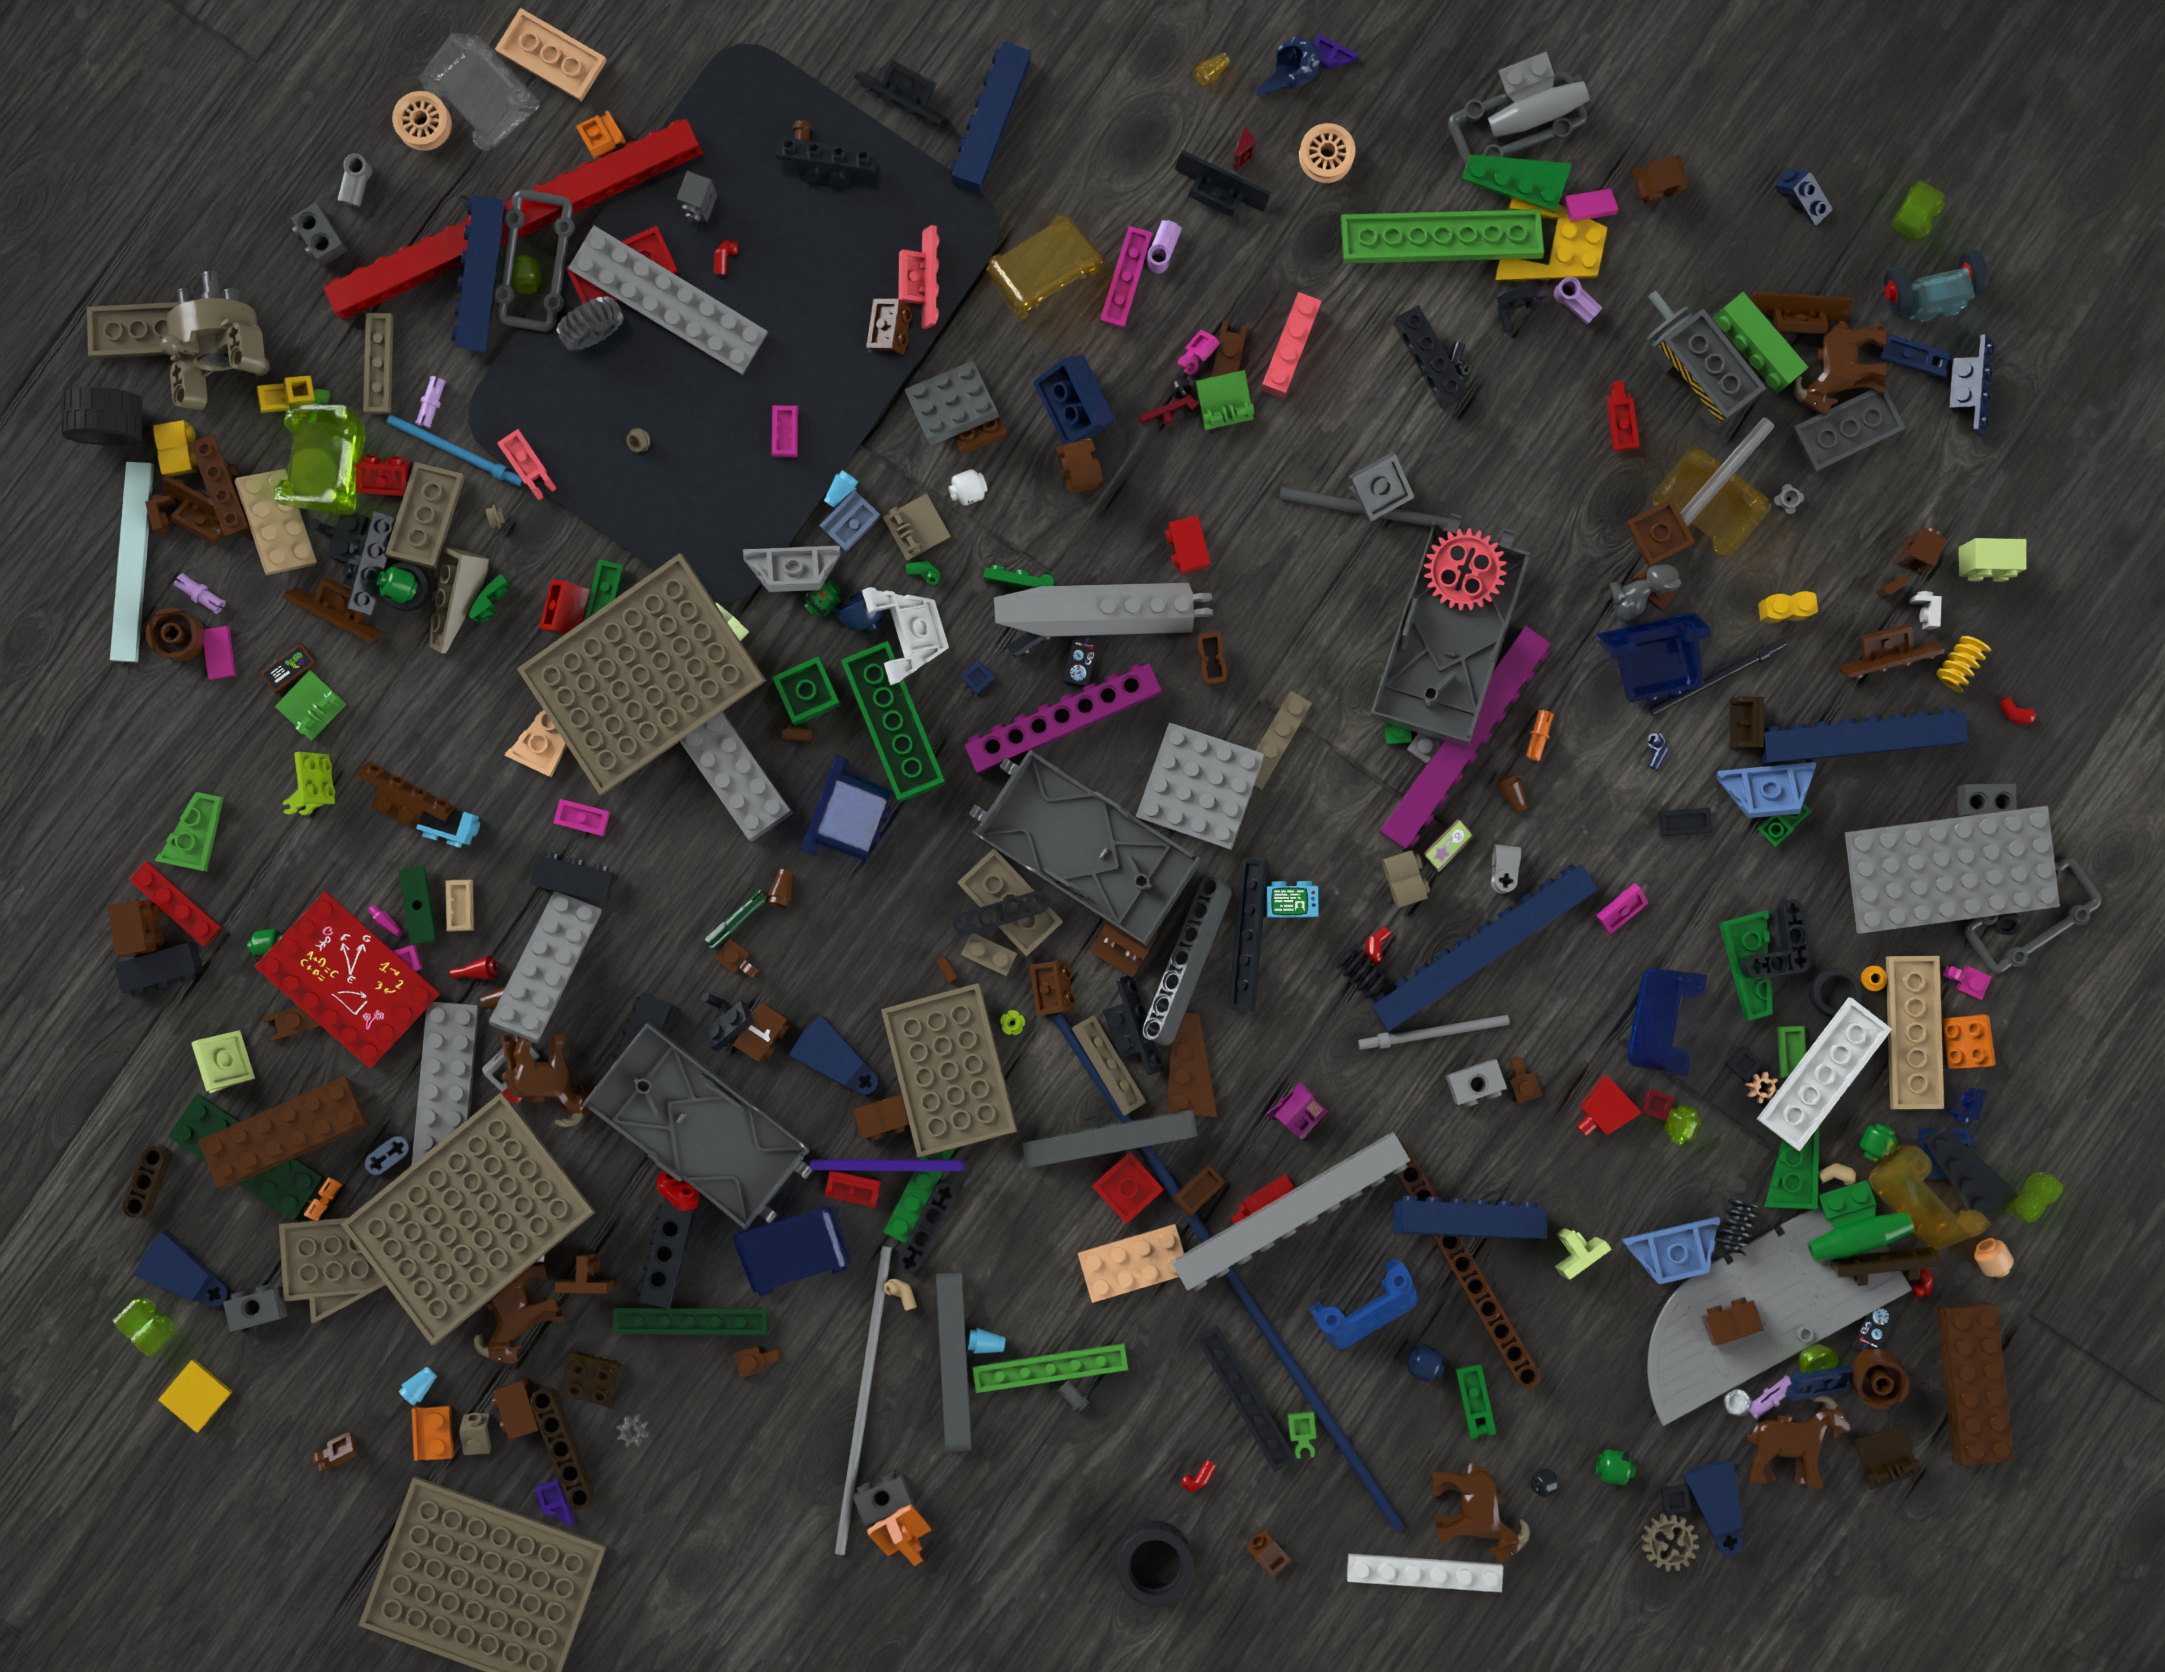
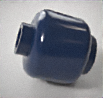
M1421 1344L1417 1348L1412 1347L1405 1362V1365L1408 1366L1409 1374L1424 1382H1431L1435 1377L1440 1378L1445 1369V1364L1442 1363V1353L1425 1344Z

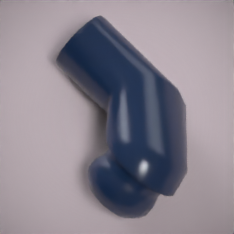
M1653 732L1647 738L1648 745L1653 754L1647 766L1659 771L1668 754V747L1664 737L1660 733Z

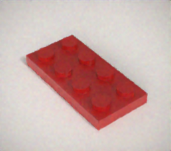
M657 226L622 241L625 245L671 273H679ZM569 266L566 267L582 304L589 302L591 299L595 300L598 297L603 298L604 296L613 298L615 302L618 301V299L568 269Z

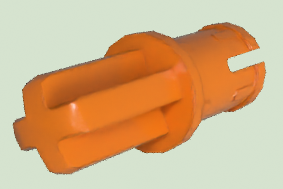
M1538 710L1534 729L1530 731L1532 737L1526 754L1530 760L1539 761L1541 759L1545 742L1550 738L1548 733L1554 714H1549V711Z

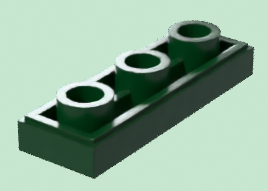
M418 866L398 870L410 945L438 941L426 867ZM418 901L422 903V907L419 910L416 909Z

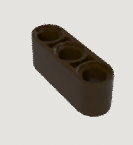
M150 1146L142 1151L122 1203V1210L126 1216L137 1218L151 1213L171 1162V1151L166 1146ZM154 1151H157L160 1155V1160L157 1164L152 1160ZM145 1175L149 1176L151 1179V1185L149 1186V1188L145 1187V1185L143 1184V1178ZM136 1199H138L142 1204V1209L140 1212L136 1211L134 1208V1202L136 1201Z

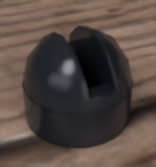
M1178 376L1177 379L1172 380L1170 383V390L1177 399L1186 397L1192 390L1190 383L1184 377Z

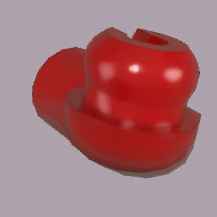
M724 240L715 251L714 273L726 274L727 257L729 254L735 255L738 253V243L736 241Z
M2011 697L1999 702L2007 718L2012 723L2029 725L2036 719V712L2033 709L2017 708Z
M1385 926L1366 940L1365 955L1371 958V963L1377 964L1382 960L1381 944L1392 936Z
M1920 1268L1919 1284L1915 1285L1912 1289L1917 1298L1929 1296L1932 1292L1933 1277L1928 1268Z
M1205 1460L1199 1473L1194 1478L1189 1474L1183 1477L1181 1486L1186 1488L1188 1492H1194L1208 1483L1216 1466L1210 1461Z

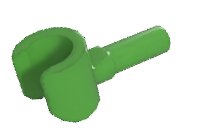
M316 389L313 391L315 401L308 422L314 423L320 403L328 404L330 399V392L328 390Z

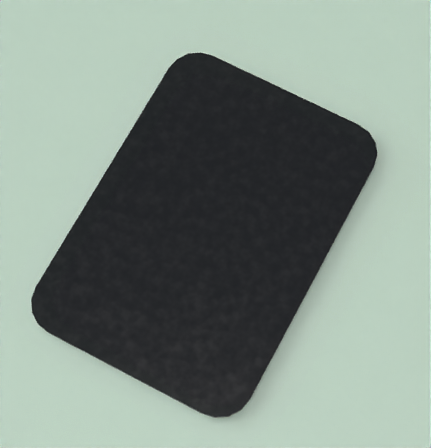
M737 44L721 50L704 66L659 129L660 131L669 127V124L673 121L687 119L703 154L623 190L610 198L565 261L561 296L564 298L565 307L558 313L556 326L549 332L518 328L476 386L469 402L468 423L475 441L491 457L518 474L497 442L519 429L557 488L554 491L548 489L544 483L545 481L540 476L533 482L542 492L656 570L679 553L683 554L715 603L736 602L749 597L762 585L761 581L744 561L743 550L788 548L828 492L836 474H840L988 264L999 242V219L992 202L982 192L978 194L953 185L952 175L949 174L950 170L778 53L758 44ZM795 121H809L810 126H812V131L810 132L811 142L877 151L878 158L874 173L851 170L850 187L800 180V162L775 158L779 138L795 139V131H793ZM687 171L711 179L718 196L707 222L700 220L697 223L687 219L676 199ZM931 225L937 226V234L939 235L937 247L939 268L936 273V283L939 285V292L936 297V307L938 308L939 316L936 324L928 329L921 328L922 304L907 303L911 306L912 318L909 322L908 344L905 348V354L866 348L873 299H899V252L902 250L922 252V231ZM596 226L622 242L657 226L679 272L675 274L676 276L767 330L768 334L744 374H739L619 300L616 302L621 308L624 319L622 324L618 326V329L612 332V335L607 336L605 340H601L589 348L577 351L568 350L558 337L557 325L563 317L568 315V312H572L576 307L581 306L582 302L566 267L573 261L592 227ZM724 240L736 241L738 243V253L735 255L729 254L727 257L726 274L714 273L715 251ZM552 281L525 319L547 321L548 310L544 307V298L547 294L551 293ZM772 406H798V457H772ZM640 428L648 433L650 445L646 451L634 452L629 448L626 438L632 429Z

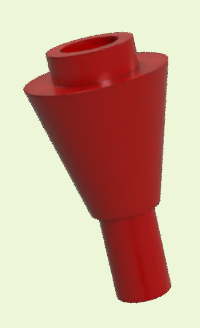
M488 955L465 967L451 969L450 976L452 979L468 977L494 980L495 975L498 974V963Z

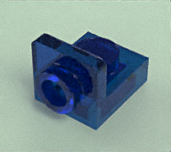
M1968 1088V1092L1966 1091L1962 1097L1963 1111L1948 1108L1947 1113L1955 1115L1954 1120L1968 1124L1970 1120H1979L1986 1091L1978 1088Z

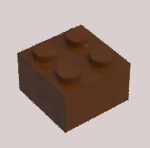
M134 900L107 906L115 956L138 957L163 950L165 937L159 927L161 913L159 907L154 902Z

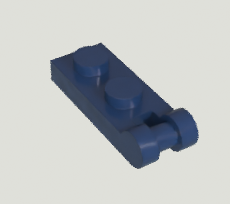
M1887 334L1886 347L1881 348L1878 360L1925 373L1936 379L1945 380L1948 374L1946 368L1948 363H1951L1953 354ZM1933 358L1938 361L1937 366L1931 365Z
M1848 1364L1806 1373L1793 1371L1790 1377L1791 1385L1787 1387L1785 1395L1790 1400L1799 1401L1820 1395L1849 1391L1854 1369Z

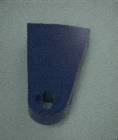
M819 1015L802 1033L789 1054L860 1094H871L878 1088L879 1078L877 1074L823 1015ZM870 1075L872 1077L870 1079L872 1086L862 1088L860 1086L862 1084L861 1080H859L860 1077Z
M162 1231L145 1252L134 1273L136 1277L191 1301L197 1300L210 1307L224 1305L223 1302L230 1298L229 1286L169 1231ZM219 1288V1294L221 1295V1298H216L213 1300V1293L211 1292V1289L214 1290Z
M1728 1459L1707 1463L1681 1473L1718 1550L1727 1556L1738 1554L1743 1547L1741 1532L1743 1523L1734 1461ZM1727 1535L1736 1541L1732 1543L1731 1549L1723 1545Z

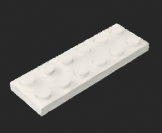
M1848 998L1758 1116L1757 1120L1793 1148L1800 1151L1892 1029L1854 999Z

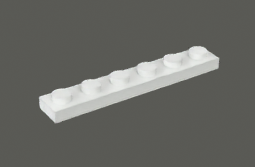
M1348 1554V1582L1502 1592V1564Z

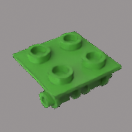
M1245 370L1196 381L1205 430L1254 419V408L1250 401Z
M309 670L275 707L296 726L295 728L301 734H305L312 741L341 711L346 703Z

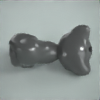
M1675 564L1652 565L1648 569L1646 580H1638L1624 587L1617 582L1609 583L1617 618L1622 622H1626L1641 615L1646 608L1647 597L1652 591L1665 594L1677 590L1682 582L1679 579V573L1675 568Z

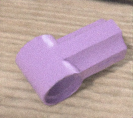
M1162 220L1154 242L1148 251L1147 267L1151 272L1159 274L1167 270L1182 227L1178 226L1177 223L1170 220ZM1160 255L1165 260L1163 262H1156L1152 257Z
M1567 277L1554 289L1555 300L1560 304L1566 305L1586 325L1602 309L1581 288V284L1576 278ZM1563 286L1571 288L1572 296L1564 294Z

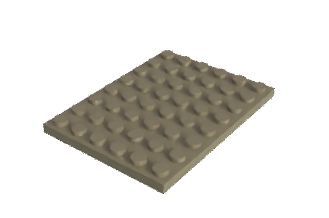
M680 553L517 668L599 795H604L766 681L683 554Z
M499 1093L341 1225L430 1344L436 1345L591 1217L595 1211L503 1093Z
M415 1476L412 1478L359 1626L485 1672H562L607 1545Z

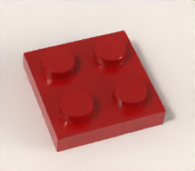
M1130 1151L1092 1185L1126 1224L1164 1190Z

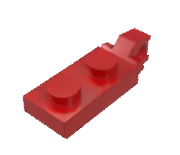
M1624 381L1613 382L1611 384L1612 396L1607 397L1613 452L1639 449L1634 399L1631 398L1630 393L1625 394Z
M1284 1174L1242 1200L1243 1202L1238 1205L1240 1211L1232 1215L1230 1219L1235 1224L1295 1188L1287 1175Z

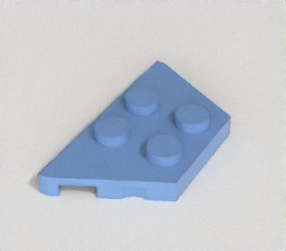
M1816 762L1717 771V780L1748 818L1798 814L1814 774Z
M1713 1217L1623 1238L1622 1241L1657 1284L1709 1273L1711 1253L1714 1251L1716 1243L1714 1240L1717 1227L1720 1225V1218Z

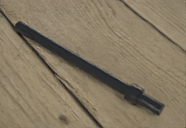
M1781 638L1766 647L1763 645L1755 649L1753 654L1649 707L1651 715L1654 717L1757 662H1765L1771 658L1772 654L1787 647L1785 640Z

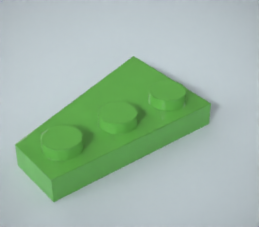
M196 792L180 817L181 821L175 831L170 834L167 844L154 861L207 872L224 798Z

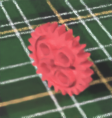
M1461 528L1457 530V536H1454L1449 531V540L1446 541L1444 538L1439 537L1441 546L1432 545L1431 547L1435 554L1426 555L1432 560V563L1424 564V567L1431 569L1430 573L1424 575L1426 578H1432V582L1427 587H1436L1433 596L1441 594L1440 603H1444L1447 599L1450 600L1449 608H1453L1456 603H1459V610L1462 611L1465 604H1468L1469 609L1473 610L1474 602L1483 607L1484 598L1489 602L1492 601L1491 592L1495 594L1500 593L1496 585L1505 584L1504 581L1499 579L1500 576L1507 574L1506 571L1500 570V566L1507 564V561H1499V557L1504 554V551L1496 552L1495 549L1499 543L1490 545L1491 536L1488 535L1485 539H1482L1481 530L1475 536H1473L1472 528H1468L1466 535L1463 534ZM1455 546L1464 548L1465 556L1463 559L1456 560L1453 558L1452 549ZM1471 548H1475L1474 556L1469 564L1472 573L1465 575L1462 587L1457 591L1456 586L1462 575V570L1459 569V566L1466 564ZM1481 554L1489 559V565L1485 569L1478 568L1475 563L1477 556ZM1448 569L1454 571L1456 579L1452 584L1445 583L1442 577L1444 571ZM1471 578L1479 582L1480 587L1476 593H1471L1466 588V583Z

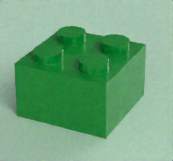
M819 656L772 677L795 726L842 706Z

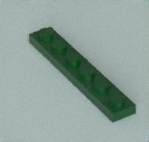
M614 1307L613 1334L767 1335L768 1308L671 1307L667 1309L663 1307Z

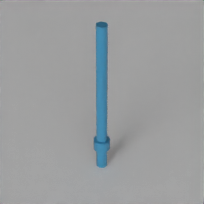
M390 415L387 419V424L492 473L494 478L501 481L507 480L519 487H522L524 484L519 475L509 471L508 467L500 463L494 464L394 415Z

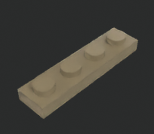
M366 313L363 412L366 414H391L393 315L391 313Z
M1292 691L1289 692L1256 749L1257 752L1265 755L1254 785L1259 790L1263 789L1312 705L1311 702Z
M1093 1015L1072 1028L1073 1032L1123 1115L1125 1116L1145 1104L1144 1097L1095 1016Z

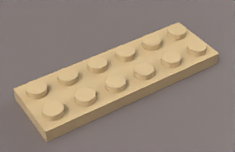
M1887 956L1888 1026L1892 1029L1888 1034L1890 1109H1944L1940 957Z

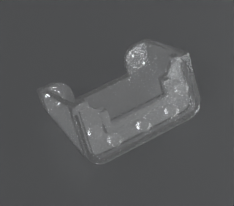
M451 33L418 77L424 84V89L435 96H445L475 128L472 132L473 142L482 150H492L533 114L540 105L539 100L482 39L472 34Z

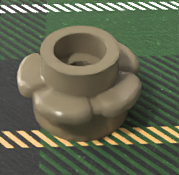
M636 428L632 429L627 435L626 441L632 451L644 452L648 449L650 438L646 431Z
M492 505V508L486 509L490 528L498 527V529H501V523H505L502 508L497 509L495 505Z

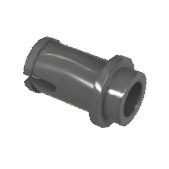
M1069 1379L1057 1390L1073 1407V1411L1076 1410L1079 1413L1089 1403L1086 1399L1088 1396H1083Z

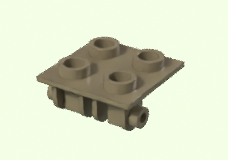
M927 493L899 509L898 507L889 511L890 514L883 517L907 561L951 537Z

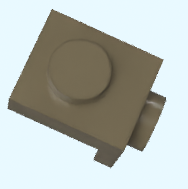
M471 1413L463 1416L459 1432L464 1455L490 1454L489 1413Z

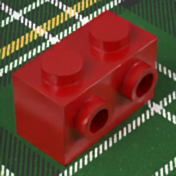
M1198 515L1169 522L1168 530L1165 531L1167 544L1173 545L1175 554L1171 555L1174 570L1179 569L1180 575L1209 568L1211 563Z
M551 580L539 629L564 636L581 624L585 608L588 605L590 589L566 581Z

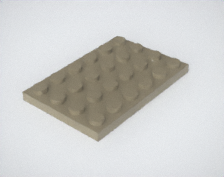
M979 983L881 1009L918 1158L1017 1132Z

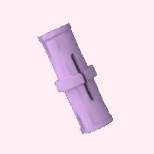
M430 376L425 396H422L420 400L422 405L415 424L421 427L424 425L425 428L431 429L436 409L440 408L441 405L439 400L446 384L445 380Z
M181 573L177 577L181 580L180 582L175 580L174 586L191 596V600L195 603L200 602L213 613L218 614L222 610L218 607L219 605L224 607L225 601L208 591V587L204 584L199 585L186 574Z
M1787 1375L1784 1376L1782 1380L1770 1389H1764V1394L1746 1406L1756 1420L1773 1406L1777 1407L1780 1405V1401L1786 1397L1787 1387L1791 1385L1790 1378Z

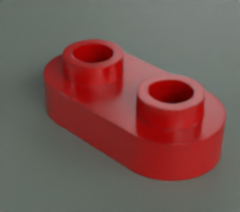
M666 1171L659 1174L657 1190L674 1207L681 1211H691L697 1207L699 1192L683 1179L679 1182Z

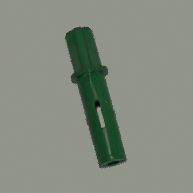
M757 889L726 920L720 921L721 924L705 938L707 945L714 950L731 934L734 936V932L768 902L766 895L760 889Z

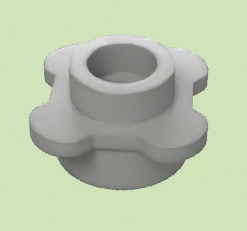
M1790 484L1784 485L1780 495L1774 497V504L1783 507L1787 514H1793L1796 511V506L1804 501V495Z

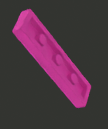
M1132 226L1128 227L1100 322L1124 329L1152 239V232Z

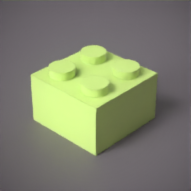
M1975 538L1959 547V577H1968V581L1984 580L1983 577H1993V581L2003 582L2008 581L2009 577H2017L2018 573L2026 570V539Z

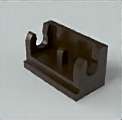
M1739 696L1731 698L1730 749L1762 748L1764 746V697Z

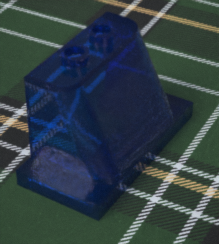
M1695 612L1597 633L1598 643L1611 658L1617 657L1626 699L1629 702L1639 700L1652 701L1658 699L1659 696L1667 694L1680 695L1686 690L1704 687L1699 639L1711 637L1710 627Z
M836 754L801 851L816 856L819 845L867 862L873 845L877 846L880 841L882 832L878 830L881 822L886 823L891 809L887 806L893 791L847 773L850 762L847 758Z

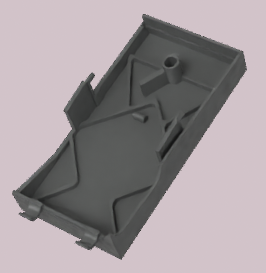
M1451 513L1447 527H1441L1435 521L1432 522L1426 548L1413 587L1410 590L1371 710V719L1469 748L1529 564L1530 552L1511 547L1515 531L1504 528L1502 539L1495 549L1496 552L1504 551V554L1499 557V561H1507V564L1500 566V570L1507 572L1506 575L1499 577L1505 584L1496 585L1500 593L1495 594L1491 592L1492 601L1489 602L1484 598L1483 607L1474 602L1473 610H1470L1468 604H1465L1461 611L1459 610V603H1456L1453 608H1449L1450 600L1447 599L1444 603H1440L1442 595L1433 596L1436 587H1427L1432 582V578H1426L1424 575L1430 573L1431 569L1424 567V564L1432 563V560L1426 555L1435 554L1431 547L1432 545L1441 546L1439 537L1444 538L1446 541L1449 540V531L1454 536H1457L1462 516ZM1489 541L1490 545L1497 543L1495 541ZM1455 546L1452 549L1453 558L1456 560L1463 559L1465 556L1464 548ZM1471 548L1466 564L1459 566V569L1462 570V575L1456 586L1457 591L1461 589L1465 575L1472 573L1469 564L1474 556L1475 548ZM1482 554L1477 556L1475 560L1476 566L1480 569L1487 568L1489 565L1487 556ZM1449 569L1444 571L1442 576L1444 582L1452 584L1456 579L1454 571ZM1471 578L1467 581L1466 588L1469 592L1476 593L1479 590L1480 585L1476 579Z
M1029 750L1019 766L1005 758L1000 768L1012 776L988 812L976 804L973 806L969 814L981 823L972 833L1130 937L1147 946L1202 862L1201 859L1129 814V811L1101 793L1093 792L1032 750Z
M649 1021L582 1104L649 1154L647 1156L676 1180L680 1182L683 1179L743 1227L744 1230L748 1228L757 1215H760L771 1224L777 1214L767 1204L793 1171L798 1172L804 1179L812 1172V1169L802 1161L804 1156L810 1151L809 1145Z

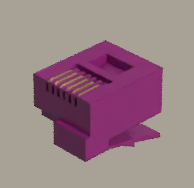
M1299 1082L1292 1092L1280 1099L1281 1102L1265 1114L1271 1119L1276 1117L1299 1139L1303 1140L1328 1111Z

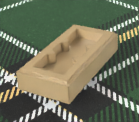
M473 880L446 881L447 931H474Z

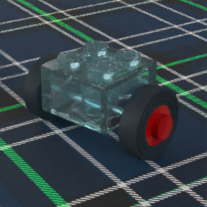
M1978 250L1963 253L1959 258L1958 270L1919 278L1913 284L1904 268L1890 269L1884 276V292L1890 310L1894 314L1909 312L1910 320L1920 319V322L1932 320L1937 314L1944 313V316H1951L1959 313V309L1968 306V302L1972 298L1986 293L1989 284L1986 261Z

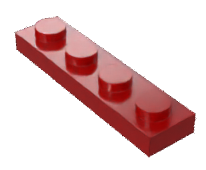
M145 861L130 877L129 881L203 947H206L223 929L220 924L149 861Z

